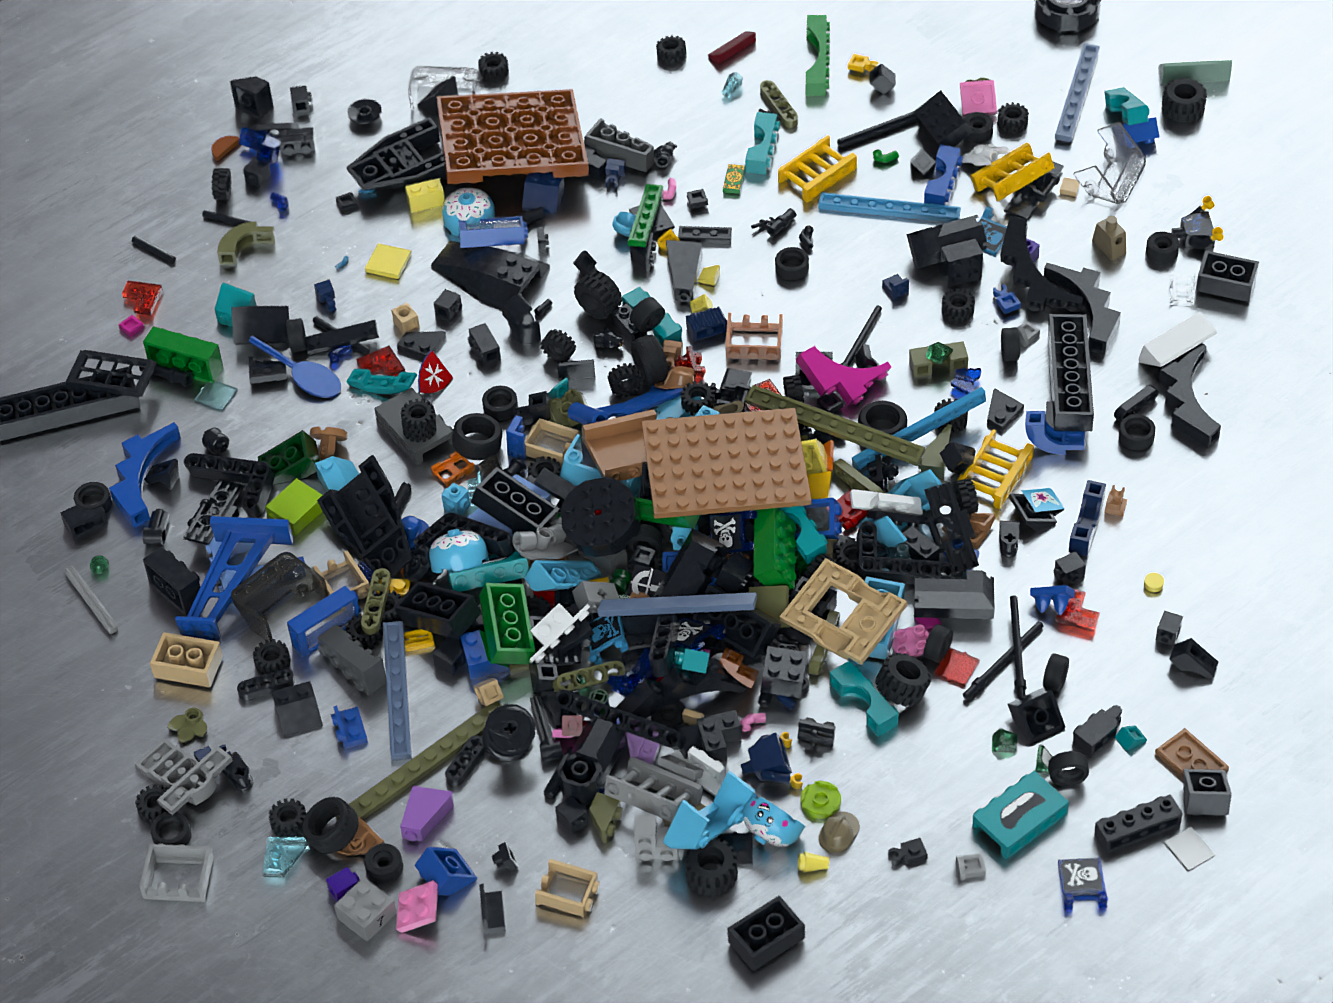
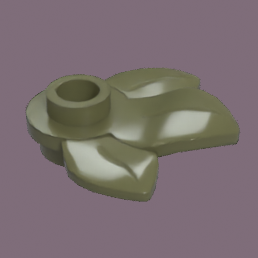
M189 708L185 714L176 715L167 726L169 730L178 731L180 743L191 741L195 735L203 737L207 732V724L203 721L204 715L198 708Z

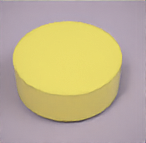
M1158 573L1147 574L1144 579V587L1150 592L1161 591L1164 587L1163 576Z

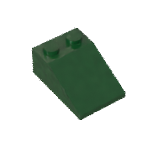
M303 430L258 456V461L266 462L274 473L275 480L273 485L312 475L316 472L315 463L320 461L316 440Z

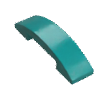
M353 369L346 382L350 386L371 393L397 394L410 389L417 374L413 372H400L398 377L372 375L368 369Z

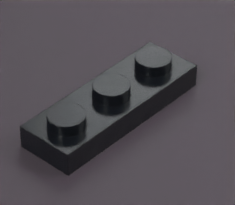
M867 510V518L877 520L888 516L895 525L901 526L902 522H908L907 526L919 528V524H926L925 520L927 519L926 516Z

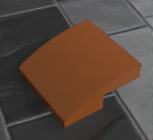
M726 647L720 658L722 666L736 680L752 689L759 671L741 663L744 655Z

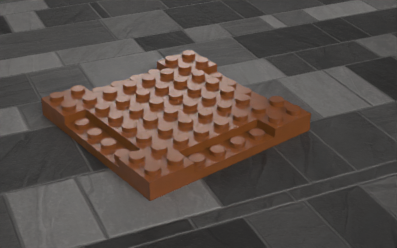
M573 89L437 96V110L448 184L483 182V176L552 172L553 178L588 176V160Z

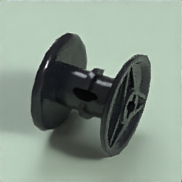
M505 704L497 707L489 714L485 722L482 736L485 749L492 757L500 761L520 759L528 752L535 737L536 725L533 717L525 708L516 704Z

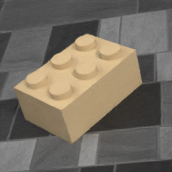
M163 632L150 662L154 678L211 687L223 658L220 642Z

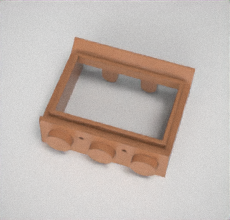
M728 312L725 344L726 358L781 360L783 314H779V323H769L767 315L761 316V323H752L748 314L743 315V322H732V313ZM732 332H778L777 346L733 345Z

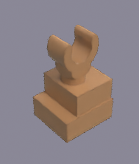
M664 340L663 351L667 365H670L671 369L675 367L677 358H682L683 343Z
M1112 485L1104 513L1124 516L1128 499L1123 498L1125 487L1118 491L1115 489V485Z

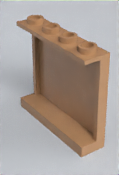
M654 409L583 425L582 440L602 478L607 477L622 481L642 476V463H647L642 421L656 420L657 414Z

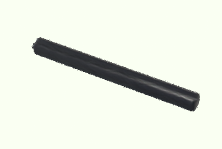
M914 111L839 138L837 139L838 147L848 146L919 118Z

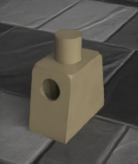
M1108 216L1106 219L1098 222L1095 226L1092 241L1111 261L1126 255V231L1117 223V217Z

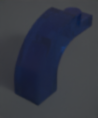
M246 127L241 128L239 145L257 150L256 160L269 164L278 161L281 141L278 137L263 130L259 132Z
M644 648L639 660L628 673L622 676L610 675L607 683L612 686L613 691L625 698L644 678L650 680L658 679V677L652 674L649 661L650 648Z

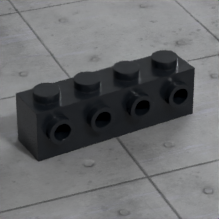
M1171 794L1159 796L1148 803H1140L1135 808L1127 811L1122 810L1108 818H1101L1095 823L1094 834L1105 853L1181 825L1183 813Z

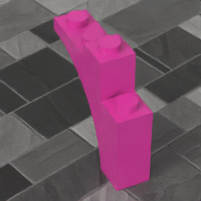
M815 345L802 352L795 360L820 397L826 393L830 395L837 390L847 406L852 403L856 405L864 400L863 396L867 389L875 384L874 381L877 379L879 381L885 379L892 368L888 361L871 368L847 367L826 357Z

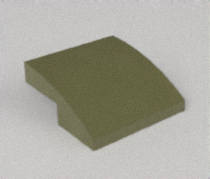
M787 585L749 587V593H757L755 608L780 622V628H790L789 625L780 620V615L788 607L789 587Z

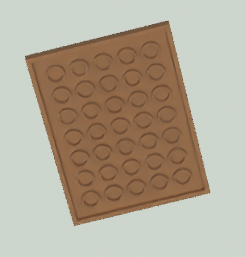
M795 408L642 421L654 519L811 505V495Z

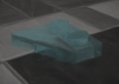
M268 837L262 872L263 876L285 877L308 846L305 838Z

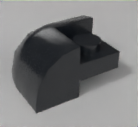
M520 293L507 301L502 315L508 321L515 340L521 343H534L541 340L539 321L534 320L530 312L532 307Z

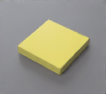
M378 243L365 267V272L399 279L412 255L411 250Z

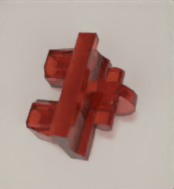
M686 346V354L678 356V359L674 362V367L683 366L694 369V380L695 378H704L706 373L705 366H699L702 362L701 353L693 352L692 346Z

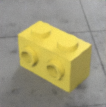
M440 179L405 186L411 213L443 206L445 202Z

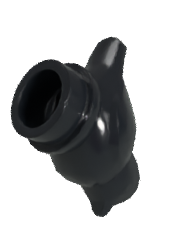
M669 141L664 145L658 146L654 150L656 165L666 167L677 145Z
M605 327L603 332L598 331V333L593 334L596 348H619L624 344L623 338L616 335L615 332L608 330V327Z

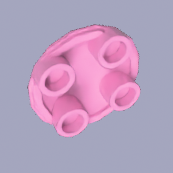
M921 624L896 630L892 645L894 652L901 653L902 655L905 653L911 657L921 656L924 653L929 632Z

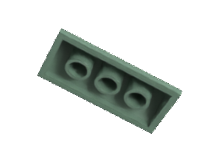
M1233 60L1162 63L1158 65L1161 83L1167 84L1170 81L1173 82L1174 79L1179 80L1180 78H1190L1191 80L1198 81V83L1230 81Z

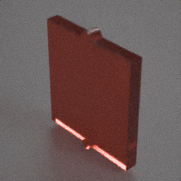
M950 647L936 669L935 675L948 680V682H954L965 687L978 666L980 659L968 655L967 652H961Z

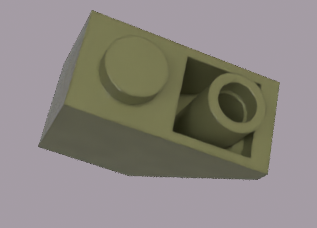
M597 792L590 807V817L602 842L607 843L609 837H612L615 833V824L617 820L621 819L623 808H621V801Z

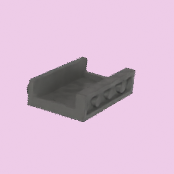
M411 387L374 409L378 423L418 465L423 462V453L446 440L452 445L453 429L450 425L447 426L444 423L440 414L437 415L435 413L437 430L434 436L431 435L430 440L426 438V442L420 440V443H416V440L411 442L410 438L407 440L402 430L401 408L404 407L405 403L409 404L410 400L415 402V399L419 401L423 399L422 395Z

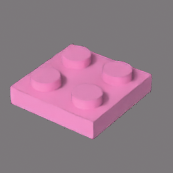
M994 80L959 83L962 117L973 112H982L987 115L997 114Z
M431 881L399 893L396 930L403 933L436 921L437 883Z

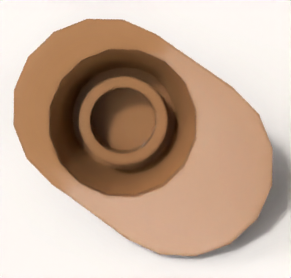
M683 366L674 367L668 372L665 381L655 383L654 386L662 389L683 388L684 386L687 387L688 383L693 385L694 369Z

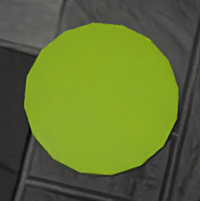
M815 781L814 784L805 786L801 792L800 804L802 810L813 818H829L841 808V793L834 784L828 781Z

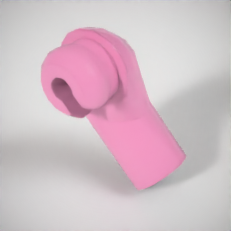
M669 178L667 181L668 190L662 192L664 200L674 198L677 189L674 178Z
M752 713L740 720L741 731H751V724L766 723L765 713Z

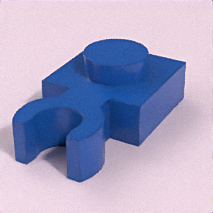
M1001 285L1002 291H998L995 287L993 288L996 303L1004 314L1021 308V302L1013 291L1007 293L1006 285Z

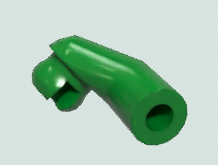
M876 149L872 153L873 159L882 163H889L899 158L897 150L882 154L880 149Z

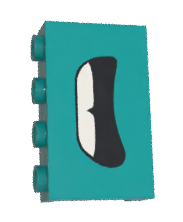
M515 550L508 557H500L494 554L489 555V560H482V565L462 571H447L449 584L452 585V590L460 592L484 587L486 583H502L525 578L529 571L527 559Z
M1034 770L1030 774L1023 775L1015 785L1007 787L1003 794L992 798L984 808L977 809L973 814L972 826L975 829L980 826L1001 846V854L1008 859L1068 814L1069 801Z

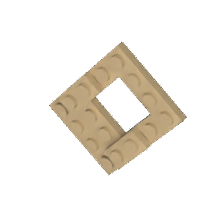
M825 558L780 615V620L813 638L814 643L845 660L850 658L862 665L908 604L906 600L891 592L881 593L868 586L857 574ZM831 585L847 593L849 599L859 603L840 628L811 613L812 609Z

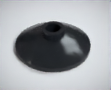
M372 99L357 100L348 108L350 120L359 124L371 123L377 120L382 113L381 105Z

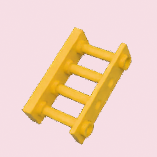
M827 135L791 161L782 165L778 169V182L781 184L786 179L794 182L802 188V200L808 203L821 194V192H824L857 169V155L852 152L843 157L830 147V136ZM826 152L838 162L830 165L820 156ZM814 161L826 171L818 174L807 165ZM802 170L813 180L806 183L797 177L795 173Z
M1026 142L970 176L975 191L980 192L990 187L993 189L996 201L999 202L1055 167L1049 152L1038 158L1034 156L1031 144Z
M992 429L989 436L986 435L984 437L982 446L976 454L973 464L967 468L964 474H960L958 481L968 478L972 480L976 473L999 482V488L996 487L994 489L972 480L975 489L991 495L994 499L993 507L1001 509L1031 462L1034 445L1027 443L1020 450L995 440L996 430ZM993 447L1016 456L1017 459L1011 463L988 453ZM985 460L1008 469L1009 472L1007 475H1000L980 466Z

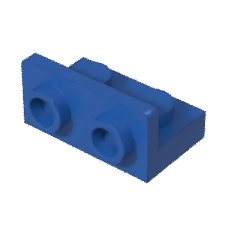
M515 415L506 430L507 455L521 460L526 458L523 417Z
M337 705L333 706L335 713L331 714L333 725H338L339 729L335 731L338 742H343L344 749L368 743L358 706L342 711L338 710Z

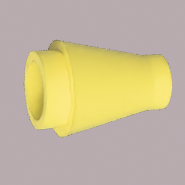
M805 851L798 855V870H803L804 873L829 869V857Z

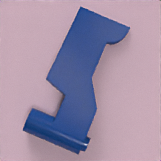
M652 385L649 389L650 391L623 403L596 409L575 402L570 405L568 416L573 421L587 425L608 420V418L613 416L622 417L640 413L681 396V390L683 389H662Z

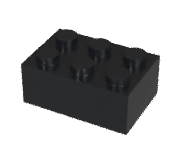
M942 90L914 110V113L939 145L955 147L973 133L970 126Z
M1205 250L1197 275L1195 291L1250 302L1260 261Z
M160 546L143 559L149 583L187 615L201 587L199 584L200 578L196 572H191L183 561H178L170 550L166 551Z
M778 895L728 927V942L751 970L755 971L805 939V924L782 897Z

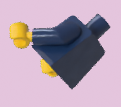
M776 732L771 735H762L748 749L750 761L741 764L744 775L746 776L754 772L761 781L783 784L791 782V786L794 789H800L803 785L801 782L802 775L795 773L793 776H790L792 770L786 748L792 745L789 733L783 732L781 736Z

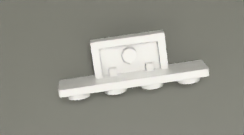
M854 489L850 491L853 509L917 516L923 514L919 497Z
M559 603L530 630L543 645L529 659L531 664L534 661L537 663L546 656L544 651L548 647L553 649L560 642L559 637L563 633L568 635L575 628L573 624L578 619L582 621L589 615L587 610L590 606L588 604L572 617Z
M695 747L688 751V759H684L681 752L675 750L671 754L672 756L704 770L702 778L697 779L696 783L703 785L704 790L716 797L725 778V767L723 764L713 760L703 750H698Z

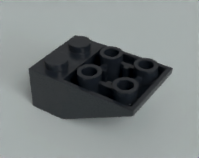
M802 576L789 596L788 605L809 580L808 578ZM829 588L812 609L811 613L826 621L829 611H834L837 607V591ZM791 626L790 628H779L777 632L788 639H796L801 645H809L813 638Z

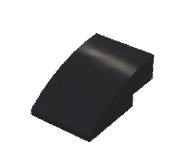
M289 306L231 307L233 341L235 345L252 344L249 342L251 336L265 344L288 343L286 322L290 320Z

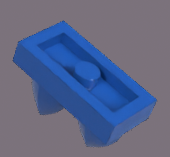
M1067 585L1030 588V596L1035 598V604L1041 613L1048 608L1051 600H1053L1056 612L1061 615L1068 605L1069 598H1075V590Z

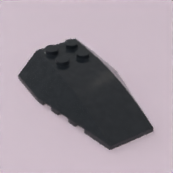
M449 241L431 263V267L447 278L451 277L456 284L464 286L469 293L477 295L478 299L482 302L503 309L510 298L518 293L522 295L523 289L534 276L542 278L550 268V264L518 252L490 246L461 248L460 242Z
M371 455L358 466L361 471L360 474L339 491L330 489L317 502L334 532L341 536L349 547L353 548L359 558L363 559L373 572L384 568L390 572V577H392L409 564L413 557L392 486L375 456Z

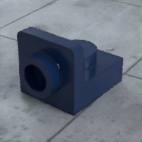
M895 274L882 280V286L893 299L909 292L908 278L902 279L899 274Z

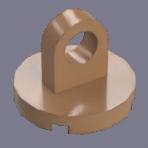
M317 426L310 429V436L321 440L320 457L321 459H326L334 455L336 441L347 440L348 432L335 427H326L325 430H321V427Z

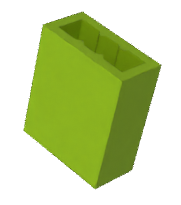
M296 478L265 506L267 519L289 520L292 534L297 536L323 512L317 502L322 494Z

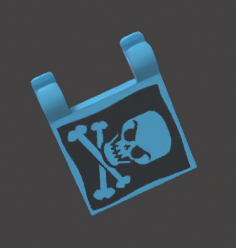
M987 206L978 222H982L986 235V242L983 243V246H986L987 249L984 251L996 255L1002 248L1007 226L990 220L993 217V208Z
M621 616L598 617L590 622V627L595 634L590 636L592 644L589 645V661L591 663L594 662L595 666L603 664L599 652L615 644V647L620 648L622 653L629 649L624 635Z

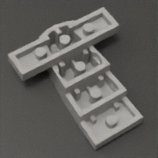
M164 737L137 761L135 766L153 782L168 788L157 801L171 815H174L187 802L197 805L209 798L217 786L214 777L232 762V757L219 746H216L198 762L190 753L187 754L178 745L174 746Z

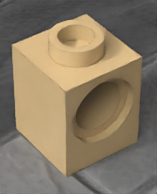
M404 303L391 310L393 322L403 335L405 332H412L420 328L418 315L408 303Z
M488 678L473 685L477 698L482 705L487 706L504 698L497 679Z

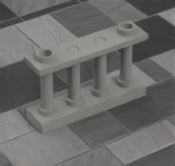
M632 757L628 760L627 774L624 777L617 779L610 775L606 776L604 794L672 822L683 800L694 806H698L701 803L703 785ZM633 780L641 784L639 786H634L629 783ZM653 788L658 790V792L654 794L646 790ZM670 795L676 799L670 801L664 797Z

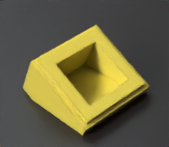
M720 265L703 268L697 281L715 286L720 276Z
M706 294L690 301L692 313H700L701 311L713 308L712 300Z

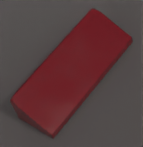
M744 31L709 53L708 57L717 64H721L756 42V32Z

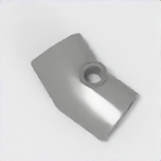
M555 524L549 528L539 527L536 533L526 531L515 532L513 535L514 548L529 560L560 559L578 551L577 548L564 542L566 534L561 524Z

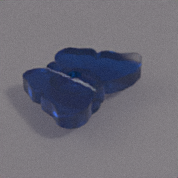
M981 368L957 369L955 371L956 379L951 380V386L965 394L973 392L974 382L982 375Z

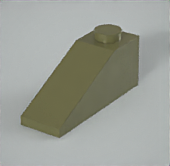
M948 424L925 449L923 458H921L918 464V469H921V472L931 469L938 479L944 480L946 465L939 453L951 441L952 425Z

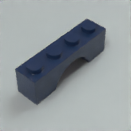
M1087 480L1077 522L1073 525L1070 535L1068 552H1077L1078 555L1088 556L1105 500L1106 483Z

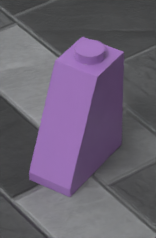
M412 786L400 826L402 838L409 841H423L454 807L453 792Z

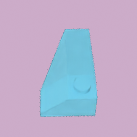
M334 456L315 463L318 479L326 492L330 489L339 491L359 474L352 461Z
M535 560L524 579L534 591H555L572 588L579 585L582 581L597 578L602 573L592 561Z

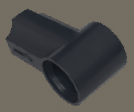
M163 509L152 511L148 527H145L143 530L144 544H165L166 526L169 519L168 512Z

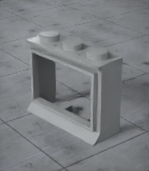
M149 844L140 882L143 899L206 902V890L214 861L212 848L202 845ZM156 863L203 865L198 889H188V886L184 883L179 884V888H167V884L160 882L158 887H151Z

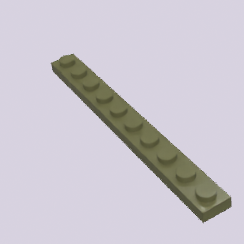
M752 385L745 398L746 404L762 410L795 408L797 421L800 424L918 466L925 452V447L755 385Z
M497 701L487 705L349 803V805L356 811L358 817L365 820L460 752L470 737L482 736L489 714L502 705Z

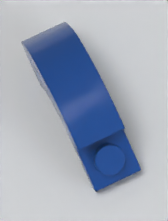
M1026 411V435L1031 443L1039 449L1057 455H1066V450H1085V431H1054V428L1046 421L1045 411Z

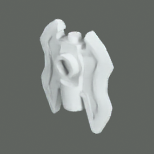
M994 144L978 145L969 154L965 153L963 155L962 162L973 163L975 166L991 165V162L997 160L999 155L1009 154L1010 149L1006 146H995Z

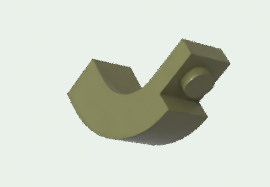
M256 221L243 223L229 230L222 237L218 245L217 254L220 265H237L240 252L247 246L253 244H276L274 226H258Z

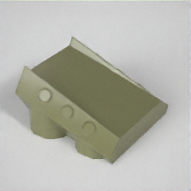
M570 389L566 391L564 398L552 399V422L566 427L581 424L569 418L568 409L575 402L588 406L584 395L575 389Z

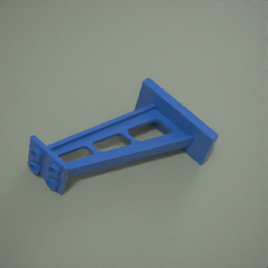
M211 516L210 525L215 541L222 543L187 617L176 616L175 618L180 635L206 640L221 639L217 625L218 621L271 544L293 545V535L289 520ZM238 542L254 543L241 564H227ZM224 571H236L223 592H213ZM210 598H219L208 617H200Z

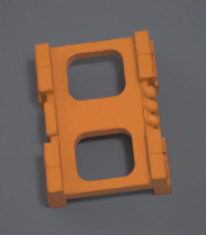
M455 451L443 463L439 461L433 465L431 470L432 474L437 476L448 488L452 483H456V480L464 477V474L468 475L473 472L475 464L473 462L470 463L465 457ZM459 460H463L467 466L458 469L454 464ZM448 470L452 475L444 479L439 473Z

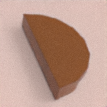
M224 136L216 140L211 149L214 159L216 161L222 159L241 142L240 137Z

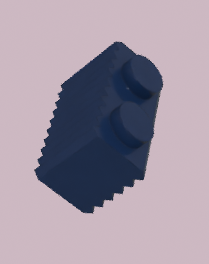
M718 306L717 308H709L700 313L687 315L686 328L694 342L727 332V320Z

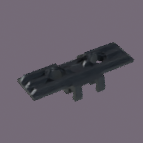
M1053 161L1054 169L1015 191L1016 194L1006 206L1004 212L1027 219L1038 203L1045 202L1052 188L1060 182L1058 175L1063 170L1064 165ZM1029 198L1030 201L1025 202L1022 199Z
M727 368L720 388H716V383L714 382L711 384L715 392L714 407L735 402V399H740L739 401L744 403L742 411L745 412V398L751 389L748 384L752 372Z
M220 479L208 499L201 500L199 509L193 518H190L187 522L189 529L183 539L209 545L214 538L210 525L211 516L239 517L238 508L233 505L242 493L245 485ZM219 498H226L225 501H218Z
M951 482L924 489L933 517L926 519L925 523L929 526L934 543L940 547V553L946 552L949 563L955 569L954 573L979 566L970 537L975 539L976 534L972 528L967 510L960 511ZM942 506H949L951 512L949 514H942L940 508ZM942 523L947 531L948 540L942 543L936 524ZM963 543V547L960 549L953 547L956 544Z
M576 587L555 590L554 608L559 603L564 609L575 604L572 591ZM592 613L585 617L589 625L592 620ZM590 637L563 655L558 649L559 642L553 648V664H556V666L580 664L582 647L591 645L592 639Z

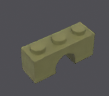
M964 341L909 349V363L913 377L932 375V365L938 362L928 358V356L936 347H940L948 353L941 363L946 364L950 372L968 370L969 356Z

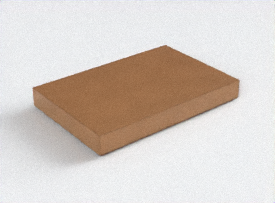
M1186 728L1155 749V754L1182 778L1183 769L1229 771V766Z

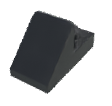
M175 458L153 465L144 480L148 484L162 482L171 490L179 478L178 460Z
M688 723L669 726V728L683 733L686 737L685 746L679 749L684 759H688V751L692 747L703 750L698 724L689 726ZM677 735L672 736L674 743L677 741Z

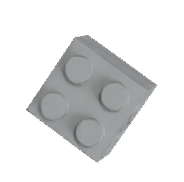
M364 877L334 905L337 919L367 942L397 914L394 900Z

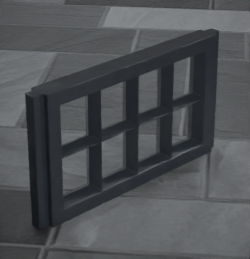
M80 350L65 384L74 388L139 398L143 397L156 369L157 362L143 358ZM88 359L99 360L96 368L84 366ZM103 361L114 362L111 371L100 369ZM118 363L129 365L126 373L114 372ZM133 366L145 367L141 376L130 374ZM82 371L93 373L90 381L78 380ZM97 374L108 375L104 384L93 382ZM112 376L123 378L120 386L109 385ZM127 378L139 380L135 388L124 387Z

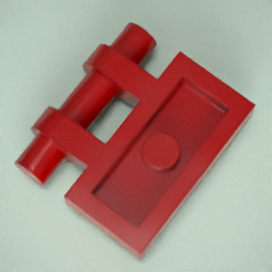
M851 489L837 499L842 507L839 522H845L842 524L845 530L855 527L860 519L867 516V510L852 508Z

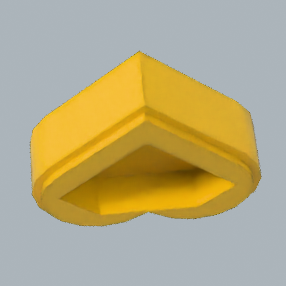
M669 229L658 239L657 245L661 250L666 251L667 240H680Z

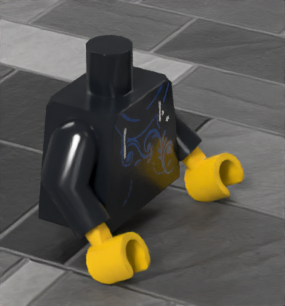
M1209 195L1202 199V206H1198L1193 212L1181 218L1180 227L1171 229L1172 234L1177 238L1183 239L1184 246L1187 248H1197L1200 250L1214 248L1215 240L1222 241L1224 238V231L1221 227H1213L1209 211H1206V209H1213L1215 206Z

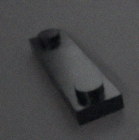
M371 320L305 337L307 353L311 355L379 338L376 320Z

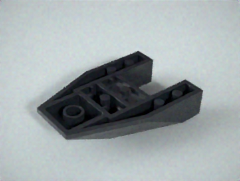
M431 117L383 137L346 167L363 190L398 189L434 179H447L444 152L426 160L418 153V151L440 142L438 126Z

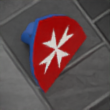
M432 350L423 360L419 370V393L429 394L438 392L453 379V376Z

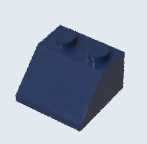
M529 173L524 186L522 210L530 211L541 206L544 213L556 214L565 190L564 178H553L552 173Z

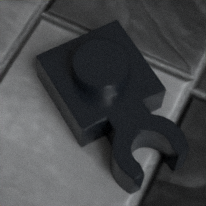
M921 838L901 843V849L890 848L888 850L889 857L897 856V858L892 859L893 866L901 864L903 860H906L907 864L928 859V853Z

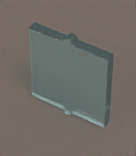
M208 381L204 388L200 389L201 391L194 401L223 411L228 403L232 402V398L237 393L238 388L214 381V383Z

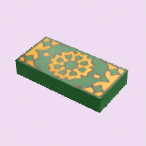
M728 164L723 184V193L740 194L745 174V165Z

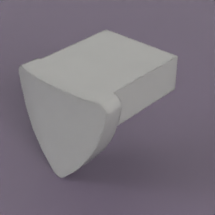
M1028 321L1017 327L1020 345L1027 347L1030 342L1040 335V329Z
M982 853L966 856L956 855V869L960 880L986 875Z

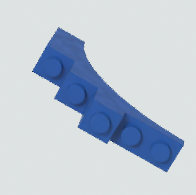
M175 422L142 439L137 434L122 442L123 451L127 459L115 465L121 482L109 487L112 500L133 528L150 520L147 506L142 499L144 477L157 456L168 446L181 439Z

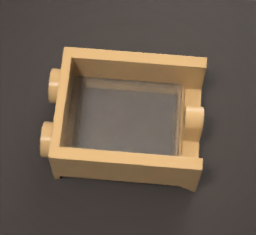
M539 418L536 424L531 427L528 436L525 437L526 456L538 458L539 460H541L542 456H544V459H547V456H549L551 460L555 458L557 462L559 461L562 468L564 455L577 434L580 435L579 430Z
M348 551L344 552L345 561L338 565L334 559L327 562L328 570L320 572L317 566L313 567L315 580L318 581L327 596L346 585L350 591L354 590L359 599L367 597L370 587L369 582Z
M549 859L547 876L543 875L541 890L536 889L535 892L536 905L543 904L584 918L586 911L591 910L593 894H597L600 887L597 872Z

